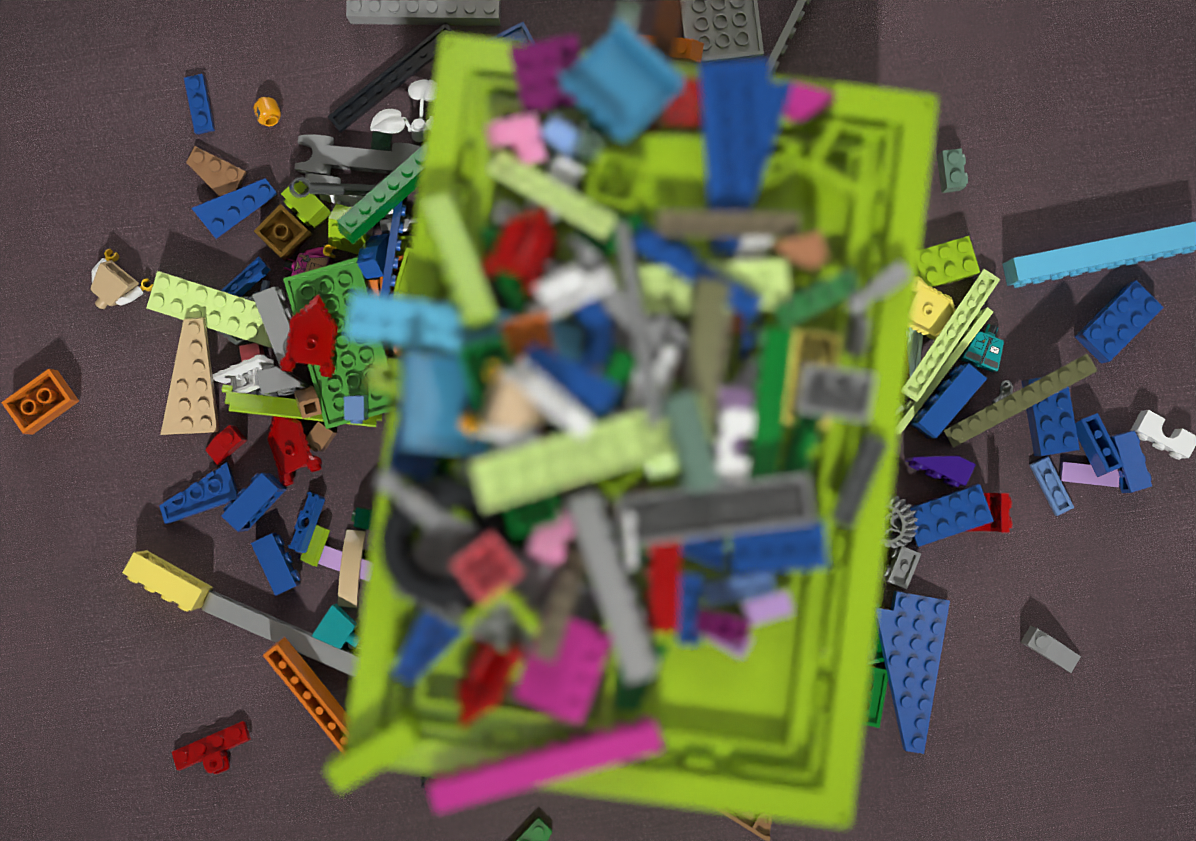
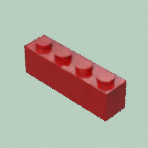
M681 541L647 545V555H651V564H647L646 578L650 579V588H646V602H650L649 611H645V625H649L651 632H679Z

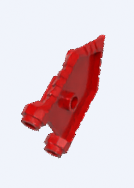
M543 205L533 209L532 212L528 211L526 214L523 213L520 216L508 219L503 228V233L499 236L500 239L496 242L497 246L494 247L493 254L491 253L490 256L485 257L482 263V271L490 276H494L502 268L525 280L524 293L533 298L538 296L534 286L542 282L541 278L545 274L544 271L547 270L545 266L549 261L551 262V256L554 255L558 246L555 235H553V228H551L552 224L549 221L550 217L547 206Z
M319 294L309 302V305L306 304L304 309L300 310V313L297 312L290 319L289 339H287L288 346H286L287 353H285L279 364L282 371L293 372L296 363L320 366V376L332 378V374H335L332 359L334 357L333 352L335 350L334 345L336 344L335 337L337 336L338 325L331 318L332 315L328 313V309L325 308V304Z
M272 416L273 420H271L272 425L269 428L267 441L272 449L271 453L272 456L274 455L275 465L278 467L280 484L283 487L294 484L295 478L292 472L301 467H307L311 472L321 470V458L310 453V447L308 446L306 435L303 433L304 429L301 421L295 418Z
M472 634L471 639L473 645H475V651L471 654V659L468 660V665L463 670L465 671L463 676H460L456 684L461 727L475 720V717H480L481 713L485 714L487 710L489 711L499 704L503 696L502 693L506 690L507 683H509L510 677L514 673V668L517 667L525 655V647L512 642L511 646L508 645L504 652L488 645L489 642L481 637Z

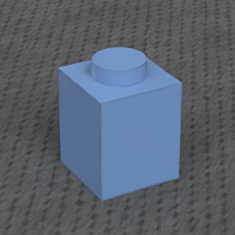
M344 396V420H350L351 424H362V420L368 419V396Z

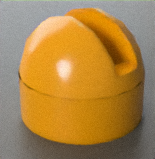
M468 411L461 416L459 427L463 431L471 432L478 428L475 424H469L472 421L477 422L475 413Z

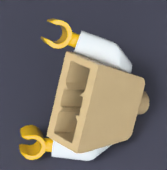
M111 249L105 251V258H102L91 271V291L98 296L95 305L101 309H105L107 305L122 306L140 297L144 290L152 291L153 284L150 287H145V284L150 281L149 279H143L141 286L138 287L139 283L114 263L119 259V254L116 252L110 257L113 253Z
M490 363L489 367L496 369V372L494 374L485 372L489 380H494L481 423L485 425L481 426L479 423L472 421L469 424L477 425L478 430L476 433H467L470 436L482 434L484 437L500 439L517 434L519 429L526 430L529 422L538 425L543 418V411L535 409V401L521 390L526 383L523 378L504 369L500 371L495 363Z

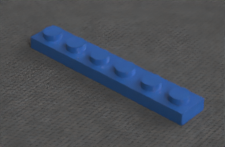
M403 200L393 209L381 295L394 296V293H391V287H395L396 275H393L394 269H398L399 257H396V253L401 250L402 240H399V234H403L404 222H401L402 216H406L407 205H403Z
M642 226L632 242V248L697 287L698 278L727 281V286H731L730 301L725 300V305L749 320L752 319L763 301L762 298Z

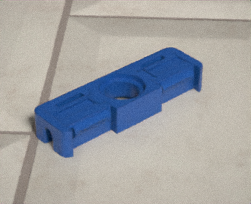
M312 492L307 493L308 498L294 528L296 531L291 545H288V548L296 552L306 553L325 502V497ZM306 518L309 519V524L307 527L304 526V521Z

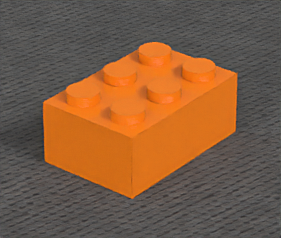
M47 369L1 403L22 433L33 435L77 404L79 400L58 370Z

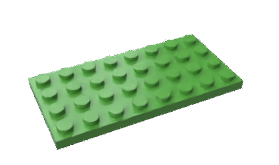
M358 257L283 278L293 315L297 312L300 313V310L304 309L306 304L309 305V302L319 294L325 304V308L328 309V313L332 315L331 318L338 325L337 336L335 337L336 344L334 345L335 350L333 352L334 357L332 359L335 374H332V378L320 376V366L308 364L326 429L351 422L350 420H344V396H368V417L390 412L392 395L365 387L370 365L378 360L389 363L384 345L354 341L346 338L353 291L369 293L366 279L357 264Z

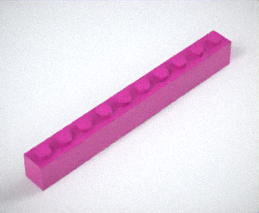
M643 716L634 723H618L612 729H597L592 731L591 735L584 737L575 735L566 742L559 743V741L548 743L544 748H529L524 750L523 754L516 756L514 754H507L498 761L491 762V760H486L479 763L476 767H461L455 773L448 775L446 773H439L431 779L428 789L437 814L664 751L663 741L656 717Z

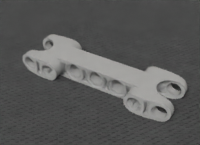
M325 135L298 136L297 143L312 148V157L306 162L295 163L294 170L304 174L310 173L330 176L331 168L391 174L421 146L393 143L392 151L333 146L334 138Z
M574 236L568 240L577 253L575 265L586 276L602 269L607 264L594 250ZM550 261L545 266L552 276L565 270ZM616 286L595 296L603 308L633 334L627 296ZM662 312L654 321L644 313L653 365H659V349L665 342H676L687 350L690 348L691 342ZM633 343L630 348L636 353L635 344Z

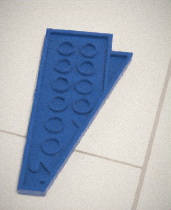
M769 60L699 64L708 211L749 213L793 83H771ZM710 236L711 253L736 252L741 237Z
M894 591L891 610L877 608L876 625L903 750L924 754L950 601Z

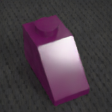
M700 608L694 631L713 639L746 645L752 622L721 612Z

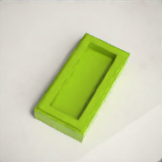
M316 524L306 553L301 555V561L317 567L330 532L329 529Z

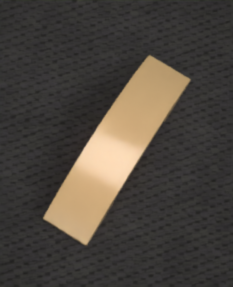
M346 530L339 575L338 606L358 608L359 581L366 531Z

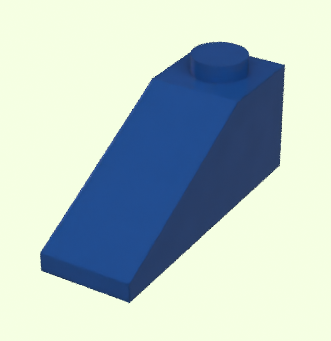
M390 233L371 236L359 249L357 264L365 279L383 277Z

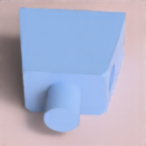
M556 114L540 132L541 139L571 162L578 157L586 146L581 135Z

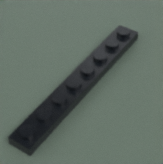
M444 23L327 116L339 132H343L436 58L442 35L455 34L450 26Z

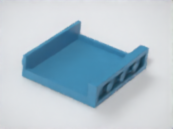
M619 18L612 24V32L566 74L562 71L558 72L559 86L566 94L570 93L580 108L583 110L587 109L599 125L603 124L608 128L609 134L615 140L619 139L624 144L684 90L685 78Z
M408 351L402 354L399 450L478 455L487 453L481 434L470 436L459 427L460 418L468 411L475 412L458 358L419 355L417 351ZM478 428L469 433H476Z

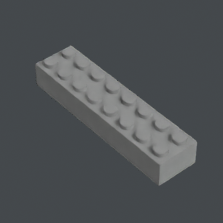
M347 0L346 17L350 24L443 25L447 23L448 25L501 26V0Z
M808 474L721 485L690 494L687 493V490L617 499L623 548H626L627 539L625 513H633V537L636 546L811 525L815 522Z
M599 488L573 496L567 500V504L626 682L630 684L655 676L660 659L657 650H652L651 631L649 627L644 626V610L641 604L637 605L636 596L638 593L634 582L629 581L628 573H630V568L627 566V560H622L620 554L623 550L620 538H615L613 533L615 523L612 515H608L606 511V506H608L607 498L604 492L600 493Z

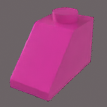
M792 82L793 86L782 116L793 122H804L831 108L837 94Z

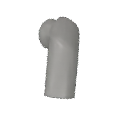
M1005 380L1001 383L1000 395L992 400L993 404L1013 394V385L1010 381Z

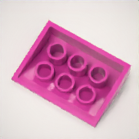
M546 607V610H545V612H544V615H543V618H542V620H541V623H540V625H539L540 628H541V626H542L544 617H545V615H546V612H547V609H548L547 607ZM570 616L554 663L532 656L539 633L536 634L513 697L557 717L581 725L613 640L610 631Z

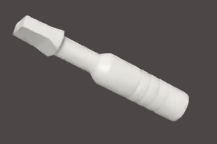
M625 513V525H627L628 568H636L637 557L636 542L633 537V513Z

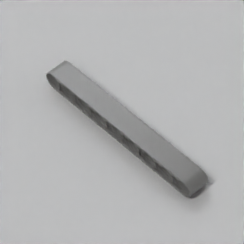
M208 592L201 608L203 611L275 643L286 637L298 653L354 676L356 652L344 647L341 649L312 637L310 632L220 593Z

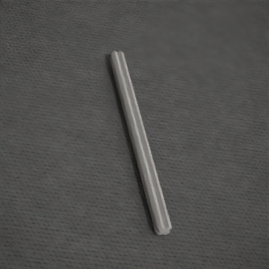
M620 222L615 226L647 422L649 426H657L662 423L629 224L627 222Z

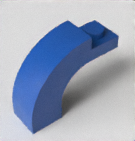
M593 297L572 314L583 326L588 337L586 352L575 364L590 371L587 368L588 366L591 369L602 367L610 353L613 339L612 326L608 314L596 298Z

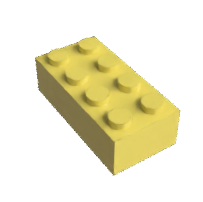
M794 330L784 423L795 424L799 413L797 412V386L801 363L837 368L840 335ZM823 416L819 427L829 428L830 416Z
M147 550L134 552L122 572L127 575L129 581L145 585L144 589L152 593L156 591L161 594L162 599L168 602L174 601L179 604L178 607L187 612L202 608L208 592L213 589L209 584Z

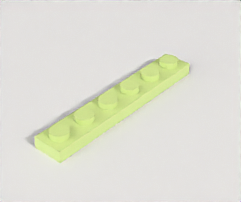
M502 151L499 152L488 167V172L602 239H605L617 222L615 216Z

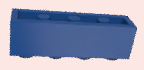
M534 343L524 358L526 362L559 391L566 394V397L574 404H578L580 401L586 404L585 409L596 415L599 412L607 415L621 390L616 384Z

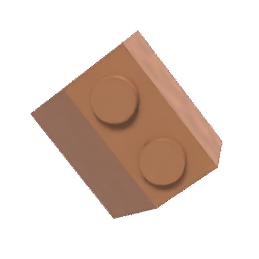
M821 231L778 242L770 247L771 253L783 260H787L788 263L798 269L805 267L806 271L823 266L822 262L828 259Z

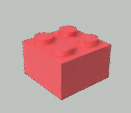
M493 533L452 564L482 604L522 574Z

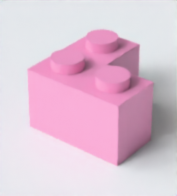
M536 114L495 121L484 126L489 149L511 145L514 159L524 165L536 164L546 160Z
M560 510L559 513L562 521L537 529L528 547L531 557L553 567L556 566L557 562L562 563L567 552L565 541L567 537L572 538L576 529L572 516Z

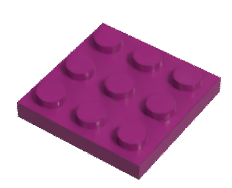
M576 33L509 48L524 115L577 104L575 98L570 93L566 94L559 86L558 76L559 71L566 74L582 59Z

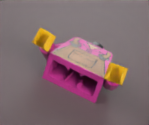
M326 245L325 247L306 250L304 253L298 254L296 261L287 258L284 263V269L292 271L291 276L332 265L333 260L331 258H335V255H332L331 252L337 248Z

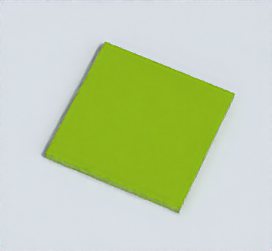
M586 133L585 200L589 201L588 195L598 152L644 161L646 164L636 212L592 203L611 215L644 212L646 228L654 232L657 226L658 211L709 212L703 136L635 134L624 144L619 139L615 140L609 133ZM667 236L669 239L678 243L674 236ZM681 236L682 240H685V243L698 253L695 257L704 264L721 263V253H711L710 236ZM633 248L636 267L661 266ZM619 249L602 257L607 263L604 267L609 269L622 268Z

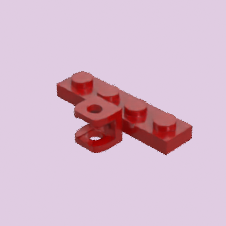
M241 721L172 751L176 769L180 771L202 761L207 773L217 775L229 770L230 762L225 751L251 740L246 722Z

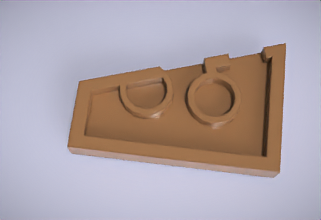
M194 146L186 162L219 196L239 189L247 174L246 171Z

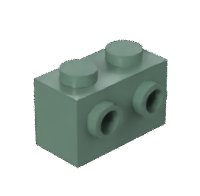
M962 148L940 152L937 155L941 192L961 191L968 184V175L964 171L966 158L965 154H962Z

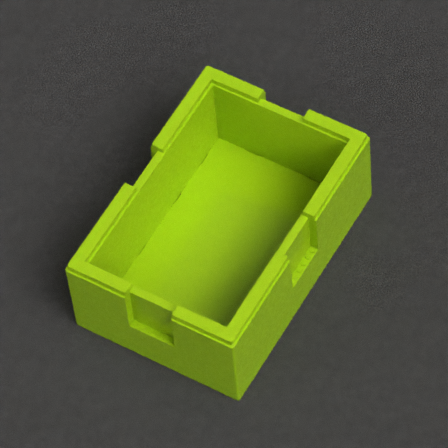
M444 34L440 39L405 295L406 299L458 306V303L454 304L452 301L450 283L446 284L442 273V270H444L443 264L437 262L435 256L436 246L429 241L427 235L428 225L427 223H422L419 210H422V200L447 193L450 194L483 281H485L486 273L482 271V263L488 255L478 234L479 230L483 227L497 225L493 220V213L498 205L506 203L526 214L524 209L530 199L534 200L488 172V167L500 151L512 158L514 156L511 145L489 149L484 126L495 121L525 116L509 48L526 43L455 34ZM580 50L582 58L589 53V51ZM671 63V66L684 78L699 80L698 65ZM770 74L771 83L796 82L837 94L831 108L804 122H793L782 116L767 160L774 156H783L790 163V171L782 180L763 191L756 192L749 212L799 214V237L821 231L828 259L822 262L823 266L806 271L805 267L798 269L787 262L788 292L798 287L802 289L808 287L807 282L820 277L821 280L829 279L847 269L852 270L860 288L858 291H864L870 286L872 279L896 262H902L911 276L909 280L885 297H877L869 302L868 309L860 314L867 316L870 324L867 349L862 358L849 357L844 351L847 322L849 317L854 314L847 308L848 296L785 328L840 335L837 368L868 372L876 375L868 422L830 417L829 428L819 427L817 435L821 437L817 449H811L809 457L813 458L809 472L804 470L803 475L808 474L814 521H825L828 568L771 572L775 593L788 591L794 613L751 626L749 636L753 638V641L742 659L703 637L702 634L701 645H678V632H669L668 641L663 642V644L670 646L638 712L614 709L620 661L612 641L581 725L557 717L513 697L526 662L522 659L517 667L514 668V673L511 675L509 683H507L506 690L502 693L503 696L499 704L493 709L487 710L485 714L481 713L480 717H475V720L461 727L456 684L460 676H463L465 672L463 670L467 667V662L475 651V645H473L471 639L473 633L466 630L413 684L392 674L423 611L427 609L394 593V586L391 584L392 580L389 576L386 577L384 573L385 567L383 564L381 565L379 559L381 558V552L378 551V544H380L378 534L382 529L381 522L387 515L386 511L394 504L396 498L390 493H384L379 490L343 754L349 751L348 747L359 740L362 743L369 739L367 736L374 730L379 728L382 731L388 727L387 724L398 716L403 718L408 715L421 735L422 740L419 746L389 763L385 768L431 774L446 773L448 775L455 773L461 767L468 766L473 768L486 760H491V762L498 761L507 754H514L516 756L523 754V751L529 748L541 749L554 741H559V743L566 742L575 735L584 737L591 735V732L597 729L609 730L618 723L626 722L630 724L636 722L640 717L649 716L650 718L656 717L664 751L534 787L847 828L851 825L938 100L934 95ZM701 101L698 127L664 124L666 107L663 108L658 135L703 136ZM578 104L532 113L536 114L540 132L556 114L581 135L585 145L586 133H609L608 128L603 124L599 125L592 118L591 113L587 109L583 110ZM835 117L844 122L820 163L860 186L856 195L848 201L800 173L808 161L805 158L808 150L815 141L819 142L820 140L817 138V135L827 120L832 122ZM542 140L546 160L526 166L548 177L549 172L547 170L554 159L557 161L561 155ZM585 148L573 161L574 164L584 169V173ZM774 165L773 167L775 172H781L782 170L780 165ZM584 176L574 191L575 194L584 198ZM560 215L553 227V235H555L558 246L551 258L572 267L577 261V253L568 240L572 236L577 238L576 226L573 221ZM774 238L771 246L793 238ZM769 249L765 261L783 259L771 253ZM736 252L721 253V263H728L729 260L734 261ZM774 308L757 309L756 312L761 315L762 321L753 344H751L748 360L739 358L743 333H730L722 385L730 386L750 360L756 363L757 354L761 355L762 345H758L760 331H764L766 326L782 328ZM694 312L669 313V318L677 327L681 324L693 326ZM753 316L748 322V338H750L755 329L756 316ZM555 317L549 319L553 321L581 325L577 320L573 318L555 319ZM685 328L680 329L682 333L687 337V339L691 342V333L689 331H686ZM672 341L665 342V343L660 347L659 350H663L664 345H676V344H675V342H672ZM398 347L396 365L402 367V354L408 351H417L419 352V355H430L451 358L458 357L455 355ZM674 379V382L668 388L669 392L666 398L680 395V379ZM632 380L626 387L628 389L627 394L622 401L619 400L616 409H621L627 402ZM393 395L391 398L382 471L386 470L400 421L401 398ZM630 412L624 413L622 417L628 416ZM719 414L716 428L717 431H723V427L719 426ZM544 416L538 424L546 427L547 431L551 432L550 434L554 437L560 430ZM783 423L778 473L795 424ZM868 433L887 442L888 445L854 526L849 528L829 518L864 435ZM744 435L743 440L747 441V447L751 448L752 438ZM711 442V451H713L714 442ZM440 452L432 479H457V465L463 459L464 454ZM397 473L400 482L408 488H412L420 482H425ZM648 473L638 482L650 485ZM678 484L679 486H677L676 491H680L681 484ZM667 487L666 491L670 492L671 487ZM559 493L558 510H560V493ZM439 507V509L446 513L454 515V508ZM503 507V516L505 521H508ZM456 517L462 520L463 522L477 528L472 518ZM419 520L414 525L410 537L412 554L427 528ZM615 525L613 529L615 538L619 537L622 544L620 525ZM730 535L727 537L722 570L681 552L680 574H702V583L754 573L733 574ZM567 537L565 541L566 551H568L572 538ZM623 548L620 553L622 560H627L626 548ZM522 552V553H524V554L530 556V555H529V552ZM565 557L562 563L558 562L556 566L558 572L561 571ZM637 563L636 568H630L628 578L636 586L638 593L636 602L637 605H642L645 614V611H649L650 602H646V588H650V579L646 578L647 565ZM587 565L581 584L596 591ZM702 585V609L721 612L747 620L743 603L766 597L761 596L707 606ZM599 601L588 623L609 631ZM490 642L488 643V645H490V646H492V647H495V648H497V649H499V650H502V651H504V652L506 651V650H504V649H502V648H500V647H498V646H496V645H494V644H492V643H490Z

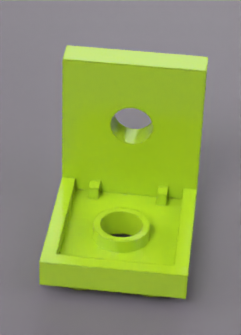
M835 117L832 122L827 120L817 135V138L820 140L819 142L815 141L805 155L808 161L800 173L848 201L856 195L860 186L820 163L844 122Z
M508 585L483 604L480 601L460 616L459 621L466 630L504 599L533 636L541 631L539 626L541 621L532 608L528 611L524 607L527 604L525 599L517 590L513 593Z

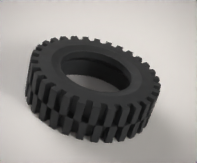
M442 478L420 482L412 487L437 508L452 507L466 513L475 522L480 533L481 542L493 533L508 553L509 533L505 518L499 507L483 510L476 486L457 479ZM395 499L394 504L386 511L387 515L381 522L382 529L378 534V538H380L378 551L381 552L380 563L384 565V573L386 577H390L394 588H399L401 590L400 593L404 597L408 596L412 599L411 601L417 604L422 603L425 607L429 608L432 606L437 607V609H444L445 607L456 608L459 605H466L478 599L461 575L447 578L433 576L425 572L416 563L411 552L410 537L418 519L400 506V501Z

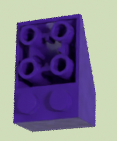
M959 456L910 457L904 459V461L909 463V467L915 470H925L927 476L934 479H943V483L950 487L966 486L976 465Z

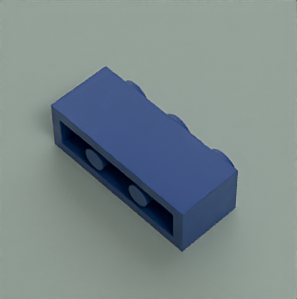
M1098 413L1075 423L1078 440L1097 478L1124 466Z
M1135 430L1110 436L1124 464L1119 471L1121 493H1132L1151 487V475L1147 471L1146 459L1141 451L1140 439Z
M271 533L251 543L275 596L300 585V575L296 569H293L291 565L293 562L288 552H285L283 548L284 541L280 535Z

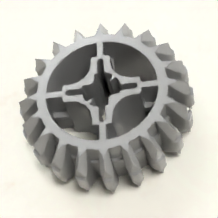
M899 496L890 497L889 508L893 510L888 514L885 547L892 546V548L906 545V543L913 540L912 537L917 534L914 530L919 527L914 523L918 520V518L913 516L916 511L910 510L912 504L906 505V499L900 500ZM892 532H899L900 535H893Z

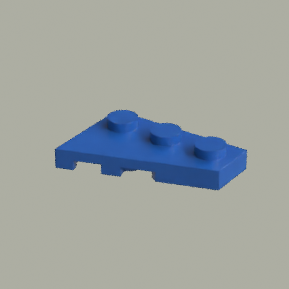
M424 610L392 674L413 684L466 630Z

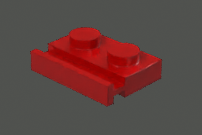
M685 78L684 90L666 106L664 124L698 127L701 101L699 80Z

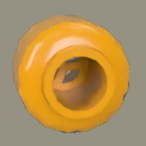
M261 97L253 106L255 116L260 124L273 126L278 123L281 112L276 100L270 97Z

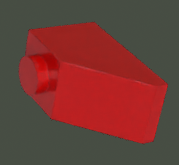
M229 425L214 437L205 451L219 465L248 440L236 426Z

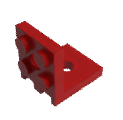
M984 493L994 521L967 531L1010 533L1009 528L1012 527V518L1009 517V509L1012 507V499L1009 497V493Z

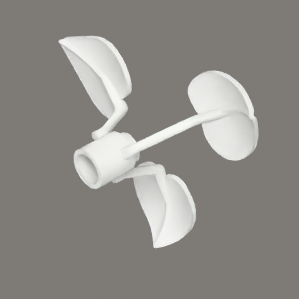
M427 79L418 80L411 83L408 87L409 96L420 100L419 118L415 119L411 125L406 117H401L399 110L385 109L377 113L373 118L370 126L371 131L398 133L404 129L406 124L408 132H412V139L414 141L422 142L426 140L429 119L426 123L423 120L424 100L432 102L435 81Z

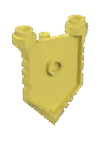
M918 276L911 329L916 330L918 333L921 332L922 335H927L932 340H936L956 308H954L955 305L952 297L928 286Z

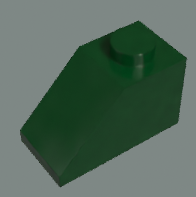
M356 507V511L353 510L351 521L354 522L353 526L373 531L376 509Z

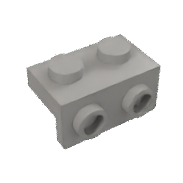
M905 546L894 548L891 553V558H893L891 564L887 565L884 570V580L907 589L921 553Z

